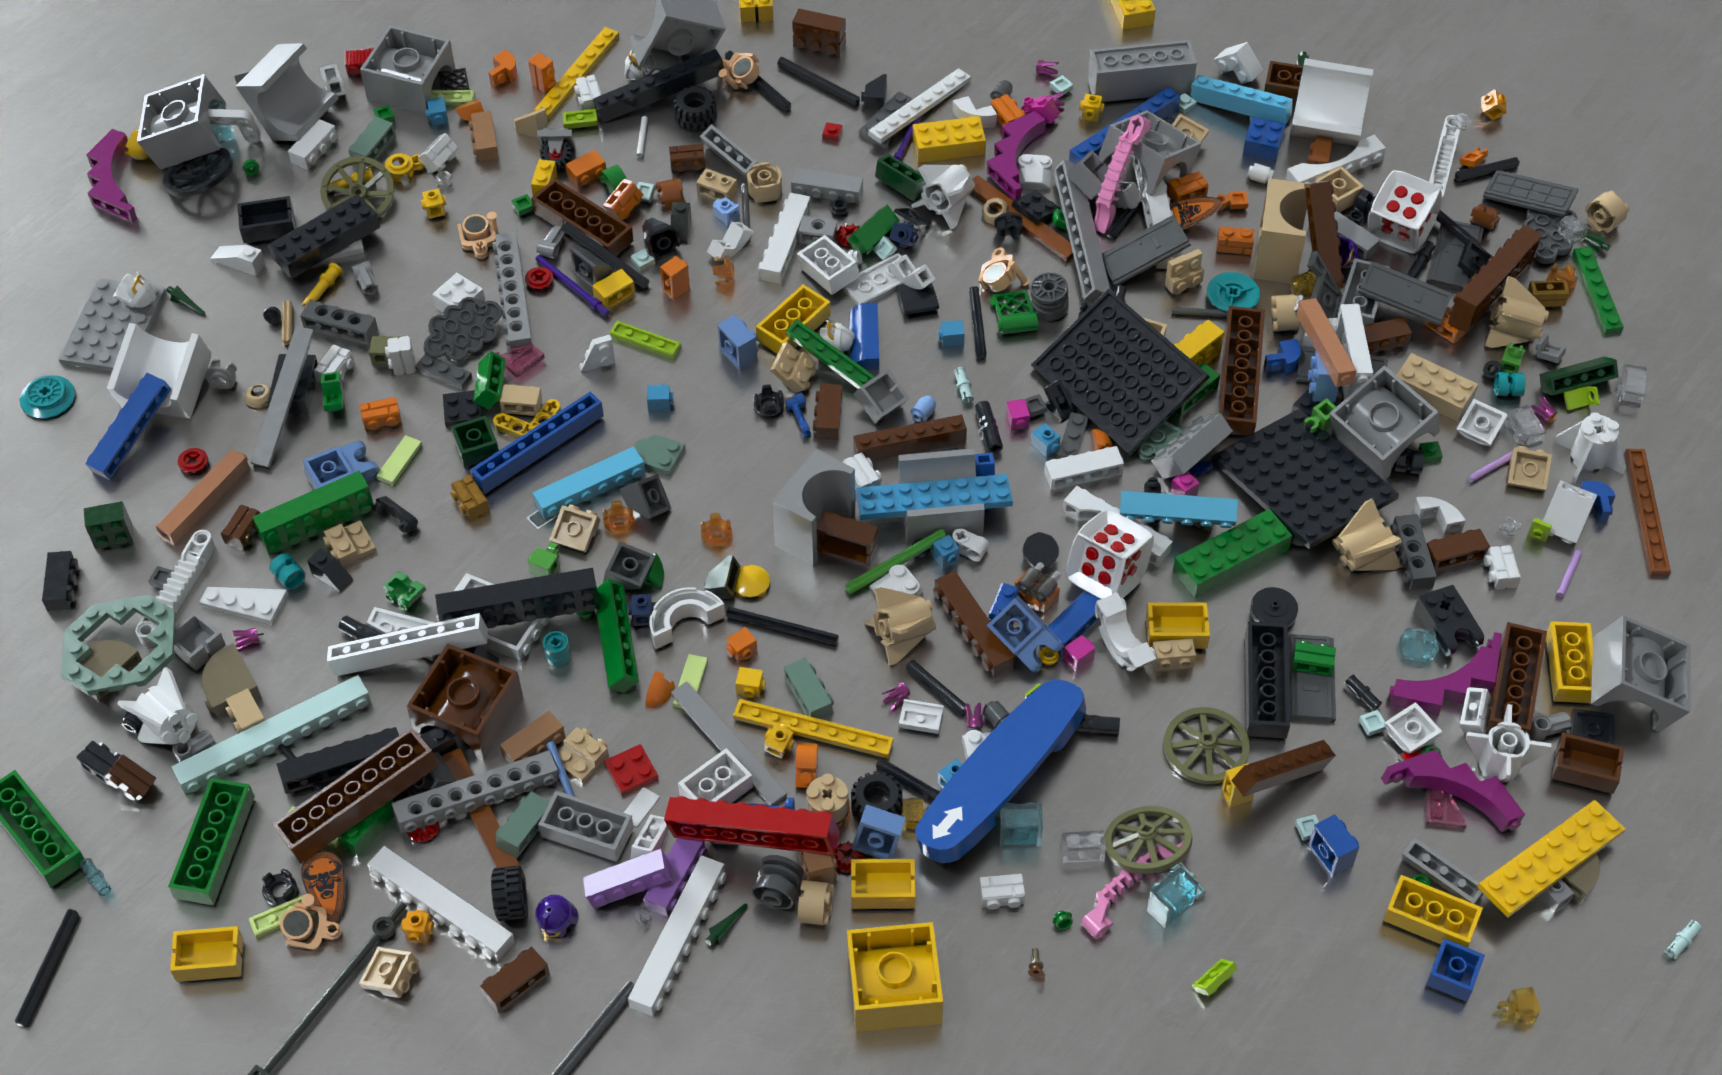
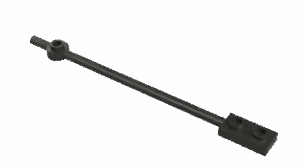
M403 901L398 903L388 917H379L374 921L372 926L374 934L266 1065L263 1068L255 1065L248 1075H272L270 1072L380 939H388L394 934V922L407 907ZM383 928H388L387 931L381 932Z

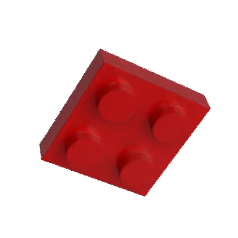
M641 744L604 760V764L621 796L659 779Z

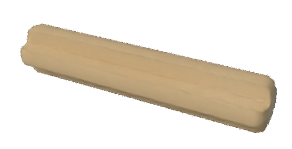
M284 300L282 302V341L284 345H290L293 328V304L290 300Z

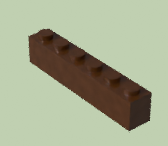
M1331 181L1304 184L1312 252L1317 251L1338 288H1343L1344 275L1341 273L1342 257L1339 255L1338 249L1340 248V240L1336 232L1338 230V222L1334 215L1336 205L1332 198L1334 187Z
M961 414L853 436L855 455L863 453L866 458L869 457L871 461L965 443L967 427Z
M956 571L935 579L933 589L935 597L942 601L946 613L951 614L957 628L960 627L965 641L970 642L974 654L981 658L985 670L990 671L992 676L995 677L1014 668L1015 656L987 626L990 620Z
M1321 740L1244 765L1231 781L1242 796L1245 797L1321 771L1336 755L1325 740Z

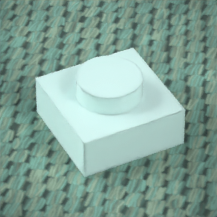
M1063 75L1050 82V88L1056 93L1061 92L1064 95L1073 90L1074 84Z
M1183 93L1180 95L1179 111L1186 114L1196 107L1197 101Z
M638 182L637 187L644 194L640 200L651 203L656 186L650 183Z
M883 236L873 250L882 260H885L892 256L897 248L887 237Z
M646 249L630 256L631 262L639 271L655 264V259L646 252Z
M1378 710L1359 717V722L1368 736L1386 730L1384 726L1385 721Z
M1316 814L1296 819L1295 825L1302 841L1310 839L1314 825L1319 823Z

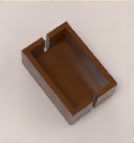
M798 8L792 21L793 46L840 56L846 44V18Z
M823 511L816 526L817 551L870 567L878 550V527L870 523L856 521L853 518H846L835 513Z
M1562 732L1556 748L1552 779L1614 794L1620 782L1624 747Z

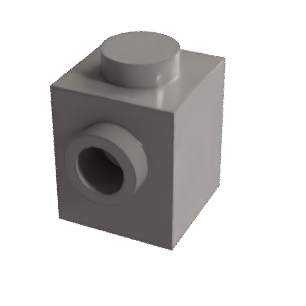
M1560 879L1538 895V897L1555 913L1570 903L1574 892Z

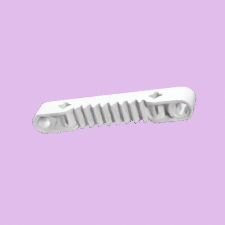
M1449 115L1445 119L1429 180L1430 183L1441 189L1442 200L1462 125L1461 118L1456 115Z
M198 530L192 535L182 552L181 560H178V566H175V571L171 572V578H167V584H164L163 590L159 591L160 596H156L158 601L172 608L176 613L215 550V544L209 531ZM142 616L135 632L141 645L151 648L154 645L148 642L146 636L158 625Z

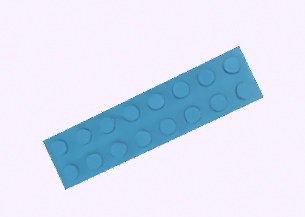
M1007 474L856 488L860 520L906 516L907 510L983 503L984 509L1013 506Z

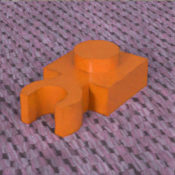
M1476 147L1474 152L1468 151L1459 158L1460 165L1475 168L1488 156V149L1480 151V147Z
M1246 191L1228 192V196L1224 194L1217 195V198L1222 201L1220 208H1225L1226 206H1230V209L1248 208L1249 203Z

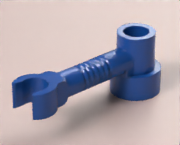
M801 392L795 394V397L785 400L788 411L793 409L802 433L806 437L811 435V432L800 409L807 406Z

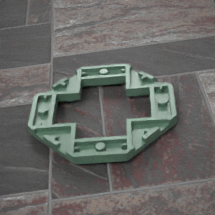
M148 594L92 605L64 631L61 662L62 678L89 696L98 695V692L109 690V692L124 690L126 686L136 685L137 687L146 686L164 667L175 659V622L177 621L175 610ZM137 612L158 625L146 636L148 642L156 646V648L130 672L116 664L103 677H100L80 664L93 652L83 641L108 618L123 625Z

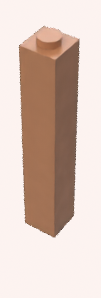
M1316 298L1299 301L1296 315L1334 385L1340 387L1354 384L1356 369Z
M231 449L156 525L160 538L175 546L250 469L246 455Z

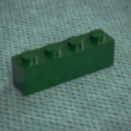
M1606 356L1539 374L1541 391L1550 395H1556L1619 377L1617 360Z

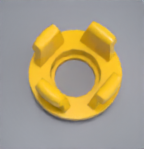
M394 154L385 161V168L389 171L394 182L400 183L401 175L407 174L409 178H412L414 175L413 160L407 154ZM398 160L400 166L393 165V162Z

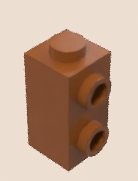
M1316 136L1315 142H1311L1309 152H1312V154L1308 155L1307 164H1327L1333 138Z

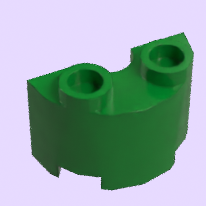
M400 571L383 585L387 600L391 603H398L403 610H407L426 591L425 585L418 581L413 582Z

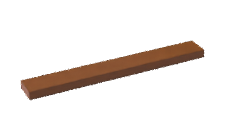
M977 175L972 179L975 187L971 192L985 203L992 198L1003 199L1008 205L1006 213L1013 212L1022 216L1023 223L1021 225L1023 231L1067 262L1073 257L1071 243L1043 222L1036 225L1011 206L1013 200ZM998 203L989 205L997 212L1002 211V205Z
M1626 449L1625 458L1650 576H1670L1671 569L1645 449Z
M460 748L441 756L456 781L474 776ZM485 804L469 812L496 868L519 865L516 857L496 847L495 834L500 826L490 806Z

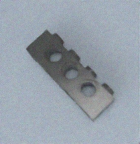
M309 300L300 315L304 328L365 344H370L372 336L378 330L375 317L323 304L322 302Z
M1418 514L1395 516L1390 529L1393 535L1402 540L1395 548L1400 554V565L1404 567L1405 582L1409 584L1410 590L1433 588L1436 573Z

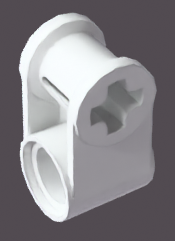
M956 529L952 534L955 543L959 544V554L968 557L972 561H980L989 547V542L984 537L977 536L965 529Z

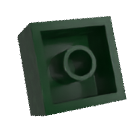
M486 415L450 426L453 440L464 468L483 462L499 451L496 438Z
M123 501L84 508L85 528L95 549L133 542L132 522Z

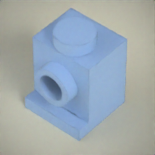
M726 197L717 199L713 204V215L729 226L731 222L740 218V206L734 204Z

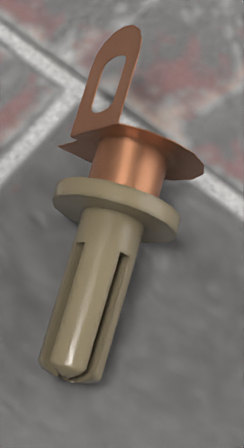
M1033 948L1031 949L1032 962L1029 963L1028 974L1032 977H1041L1042 981L1045 982V974L1042 970L1044 964L1039 961V949Z

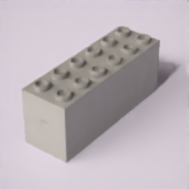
M1190 40L1090 50L1088 82L1092 95L1102 96V102L1153 97L1168 87L1177 94L1191 93V85L1195 80L1197 62Z

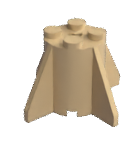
M1508 276L1503 292L1499 295V297H1502L1501 300H1496L1493 308L1490 307L1488 311H1491L1490 320L1493 321V325L1489 324L1490 330L1484 346L1490 348L1510 345L1511 342L1517 344L1533 341L1536 338L1540 339L1543 333L1541 327L1549 315V311H1546L1545 307L1516 278Z
M1373 499L1364 502L1341 534L1332 540L1334 547L1342 555L1339 557L1344 567L1348 566L1351 571L1396 570L1401 567L1394 546L1401 543L1402 540L1392 534L1389 526L1386 528L1383 526L1382 523L1385 521L1380 517Z
M879 587L874 589L878 607L875 609L877 614H874L872 619L865 620L864 623L874 627L877 636L881 635L883 640L880 642L885 646L888 664L891 666L897 664L927 634L936 630V623L932 617L931 611L933 606L930 600L925 601L920 596Z

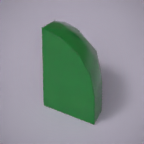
M657 553L653 554L655 559L643 582L647 585H652L654 589L661 588L664 579L663 564Z

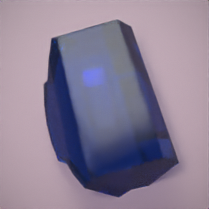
M1207 460L1196 463L1188 472L1192 476L1201 475L1214 470L1211 461Z

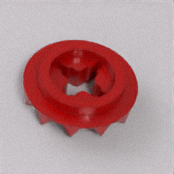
M846 223L845 226H840L839 230L836 231L838 242L845 246H851L846 240L851 234L847 235V233L855 232L860 225L855 226L854 223L852 225Z
M535 267L526 273L525 283L528 285V288H533L534 291L536 289L543 290L544 287L549 288V285L553 283V274L545 267Z
M190 448L179 455L177 463L181 471H185L187 474L190 472L196 474V471H203V467L207 466L208 456L200 448ZM189 459H191V460H193V461H197V463H196V464L190 463V460H189Z
M437 821L433 825H425V831L419 827L412 832L406 833L410 839L416 842H425L437 834L439 822Z
M849 840L847 843L840 842L834 855L837 863L836 869L846 873L851 872V858H847L844 861V854L852 851V859L865 858L864 853L851 849L853 843H850Z

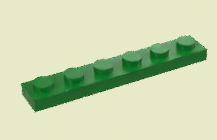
M1575 248L1572 254L1604 333L1622 332L1624 326L1592 248Z
M798 319L787 329L786 336L859 389L875 377Z

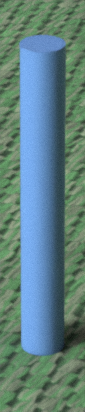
M551 741L546 745L558 769V776L564 792L575 797L554 741Z

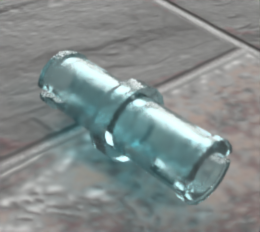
M86 858L82 860L79 866L87 876L86 880L88 883L94 886L99 896L107 895L111 891V887L104 879L103 872L97 869L92 859Z

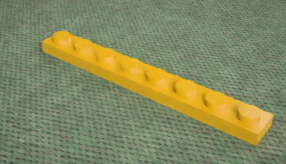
M604 27L535 107L534 111L545 108L547 119L549 120L574 91V86L577 85L576 79L587 76L619 38V32Z
M739 699L733 714L734 720L771 729L775 723L778 725L783 724L793 731V735L887 759L894 742L893 737Z

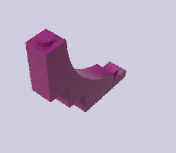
M1033 111L1003 125V140L994 143L995 157L987 160V174L1012 200L1021 197L1022 187L1019 184V172L1016 166L1019 155L1032 140L1045 133L1046 120L1037 111Z
M112 128L86 154L90 166L93 167L87 173L91 186H93L88 192V196L93 206L134 223L137 219L135 209L128 203L125 194L118 188L115 181L117 165L124 152L128 149L126 147L128 139L124 132Z
M1494 632L1492 639L1487 640L1486 647L1481 646L1471 661L1447 676L1422 681L1396 679L1395 685L1390 686L1389 689L1390 706L1406 709L1416 702L1426 714L1439 716L1443 700L1464 704L1467 688L1469 687L1487 689L1489 693H1492L1496 683L1502 634Z
M1436 749L1388 766L1381 777L1385 785L1392 782L1398 783L1402 780L1408 788H1429L1459 797L1483 812L1495 823L1501 832L1517 829L1525 816V813L1497 776L1480 782L1467 763L1450 768Z

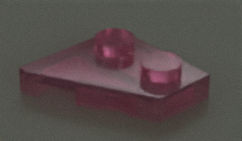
M533 344L525 345L521 348L510 349L509 353L500 355L506 359L505 368L516 378L545 358L544 353Z
M1425 788V825L1466 829L1467 822L1452 795L1443 792V790Z

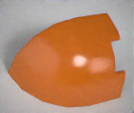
M480 99L455 108L458 116L467 121L472 120L471 113L484 112Z
M1099 429L1091 430L1095 451L1106 447H1113L1110 437L1105 432Z
M656 670L648 687L645 707L654 708L663 705L669 700L671 692L675 689L674 682L664 679L665 674Z

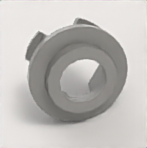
M215 359L211 362L210 368L206 370L205 378L214 387L230 389L236 382L235 372L237 367L230 362L226 368L220 367V359ZM219 377L224 379V382H219Z

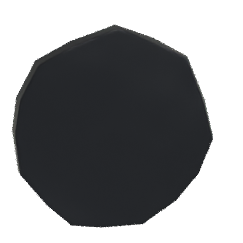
M1037 532L1027 537L1022 549L1023 557L1033 567L1041 562L1044 564L1043 568L1051 566L1058 558L1059 547L1051 535Z

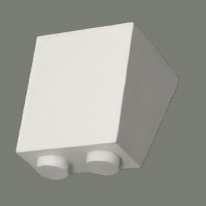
M1560 481L1542 521L1552 525L1549 536L1557 535L1562 537L1561 540L1566 543H1577L1597 494Z

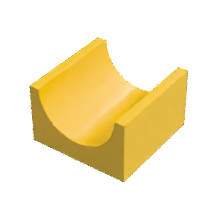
M933 922L847 930V955L851 972L856 1032L942 1024L943 996Z

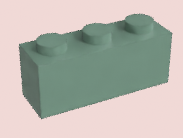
M375 117L368 124L364 132L359 135L354 144L349 147L350 157L364 156L376 160L396 135L393 123Z
M805 657L784 666L785 679L805 714L818 719L832 714L833 698L825 692V685L821 678H817L814 665L812 663L809 664Z
M532 791L527 797H523L517 810L509 814L506 824L500 826L496 831V847L518 858L539 831L538 824L550 801Z

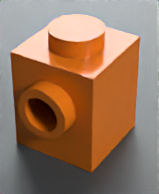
M744 627L726 638L727 647L725 650L731 658L734 657L737 662H740L743 659H748L757 651V640Z

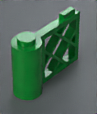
M1027 290L994 294L992 298H989L991 308L995 307L999 320L996 322L997 331L1001 332L1002 335L1038 330L1037 314L1033 310ZM1020 297L1025 298L1022 302L1016 300V298ZM998 300H1006L1007 302L1002 304ZM1013 303L1017 305V307L1014 309L1009 307V305ZM1024 308L1029 312H1020V309ZM1006 310L1010 312V314L1002 315V312Z

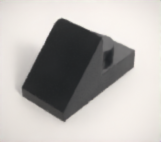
M1056 379L1043 388L1049 400L1045 403L1047 409L1060 421L1070 416L1071 412H1076L1061 379Z

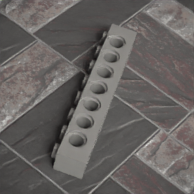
M516 232L495 234L496 242H493L494 253L497 252L498 254L494 255L496 266L499 265V268H496L497 278H501V281H498L499 292H503L500 295L501 305L505 306V308L501 309L503 319L506 318V321H503L504 331L508 332V335H505L506 346H510L511 353L533 350Z
M546 751L393 802V814L400 833L412 832L419 827L433 825L437 821L446 818L450 819L464 812L474 811L479 806L485 804L492 805L496 801L505 798L509 799L517 794L530 792L544 785H551L558 781V769L550 751Z

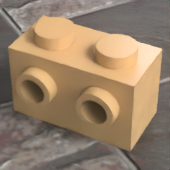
M705 169L696 182L697 194L712 200L726 197L731 201L737 192V179Z
M504 384L500 399L502 413L537 415L542 403L540 387Z
M1193 639L1153 642L1152 648L1156 653V660L1152 662L1154 671L1194 667L1196 653Z
M248 688L226 699L228 707L225 709L230 719L235 718L236 722L233 724L238 734L265 721Z

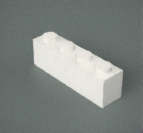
M1117 446L1106 447L1101 450L1088 451L1083 454L1045 462L1044 474L1052 491L1122 475L1124 462Z

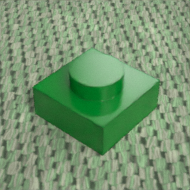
M390 105L373 109L375 117L389 122L395 121Z
M528 194L511 200L519 216L533 211L532 201Z
M1057 208L1053 212L1054 225L1068 231L1063 211Z
M1438 441L1419 444V450H1423L1425 453L1424 462L1442 460L1443 455Z

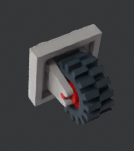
M544 128L537 130V137L541 147V159L555 161L557 171H560L559 168L564 170L565 164L572 161L571 150L576 149L572 130L567 128L559 130Z

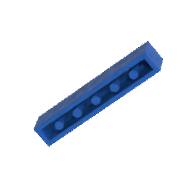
M146 373L139 381V385L129 396L124 407L120 409L118 416L108 427V431L99 440L93 453L89 455L85 465L93 473L111 480L171 391L170 386L165 380Z

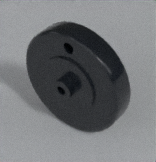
M1268 587L1258 591L1253 596L1250 613L1255 622L1288 624V627H1290L1296 620L1298 604L1294 596L1288 591L1277 587Z

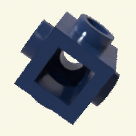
M904 221V224L894 222L889 239L896 241V245L907 248V246H913L917 242L919 229L914 228V224Z
M632 595V603H628V614L632 615L633 626L650 625V616L656 602H652L651 595Z

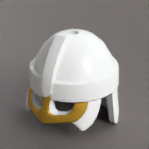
M632 49L625 60V78L637 81L652 75L655 71L654 69L638 66Z
M136 272L138 275L136 278L126 274L118 285L113 297L132 308H143L150 305L156 299L150 282L138 272Z
M826 320V328L820 329V336L842 353L849 350L853 343L854 333L842 325V323Z

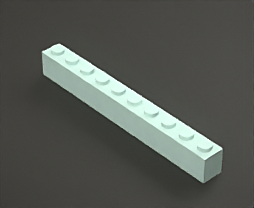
M357 675L171 767L185 795L195 792L200 787L207 785L210 778L219 779L233 773L247 764L254 763L265 755L272 754L278 749L277 747L280 744L284 746L290 745L299 738L308 736L312 732L326 727L340 718H345L358 709L365 708L368 704L372 703L369 693Z

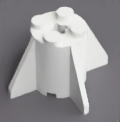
M962 164L922 165L918 169L926 185L923 186L922 198L911 206L916 208L925 204L930 211L933 209L936 211V214H943L949 228L954 229L958 224L967 196L974 189L975 183L972 181L967 168Z
M1593 412L1583 421L1555 437V443L1571 450L1570 456L1574 459L1573 463L1578 467L1572 479L1573 482L1576 483L1583 470L1593 472L1594 469L1601 470L1605 466L1624 474L1627 467L1618 439L1619 424L1616 421Z
M166 667L162 671L158 685L148 688L150 691L146 694L142 693L137 701H118V705L121 708L136 715L143 722L137 738L141 743H186L190 739V734L197 721V716L192 712L191 706L183 702L172 671Z
M1510 704L1507 705L1504 721L1498 723L1494 728L1492 727L1488 735L1467 732L1466 741L1479 763L1483 777L1489 779L1497 776L1501 782L1513 781L1518 775L1520 768L1546 754L1551 749V743L1530 741L1528 733L1526 732L1525 734L1521 730V726L1512 723V705Z

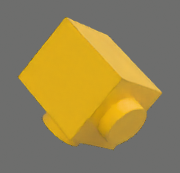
M739 667L735 683L736 694L749 698H760L761 690H765L766 687L763 670Z

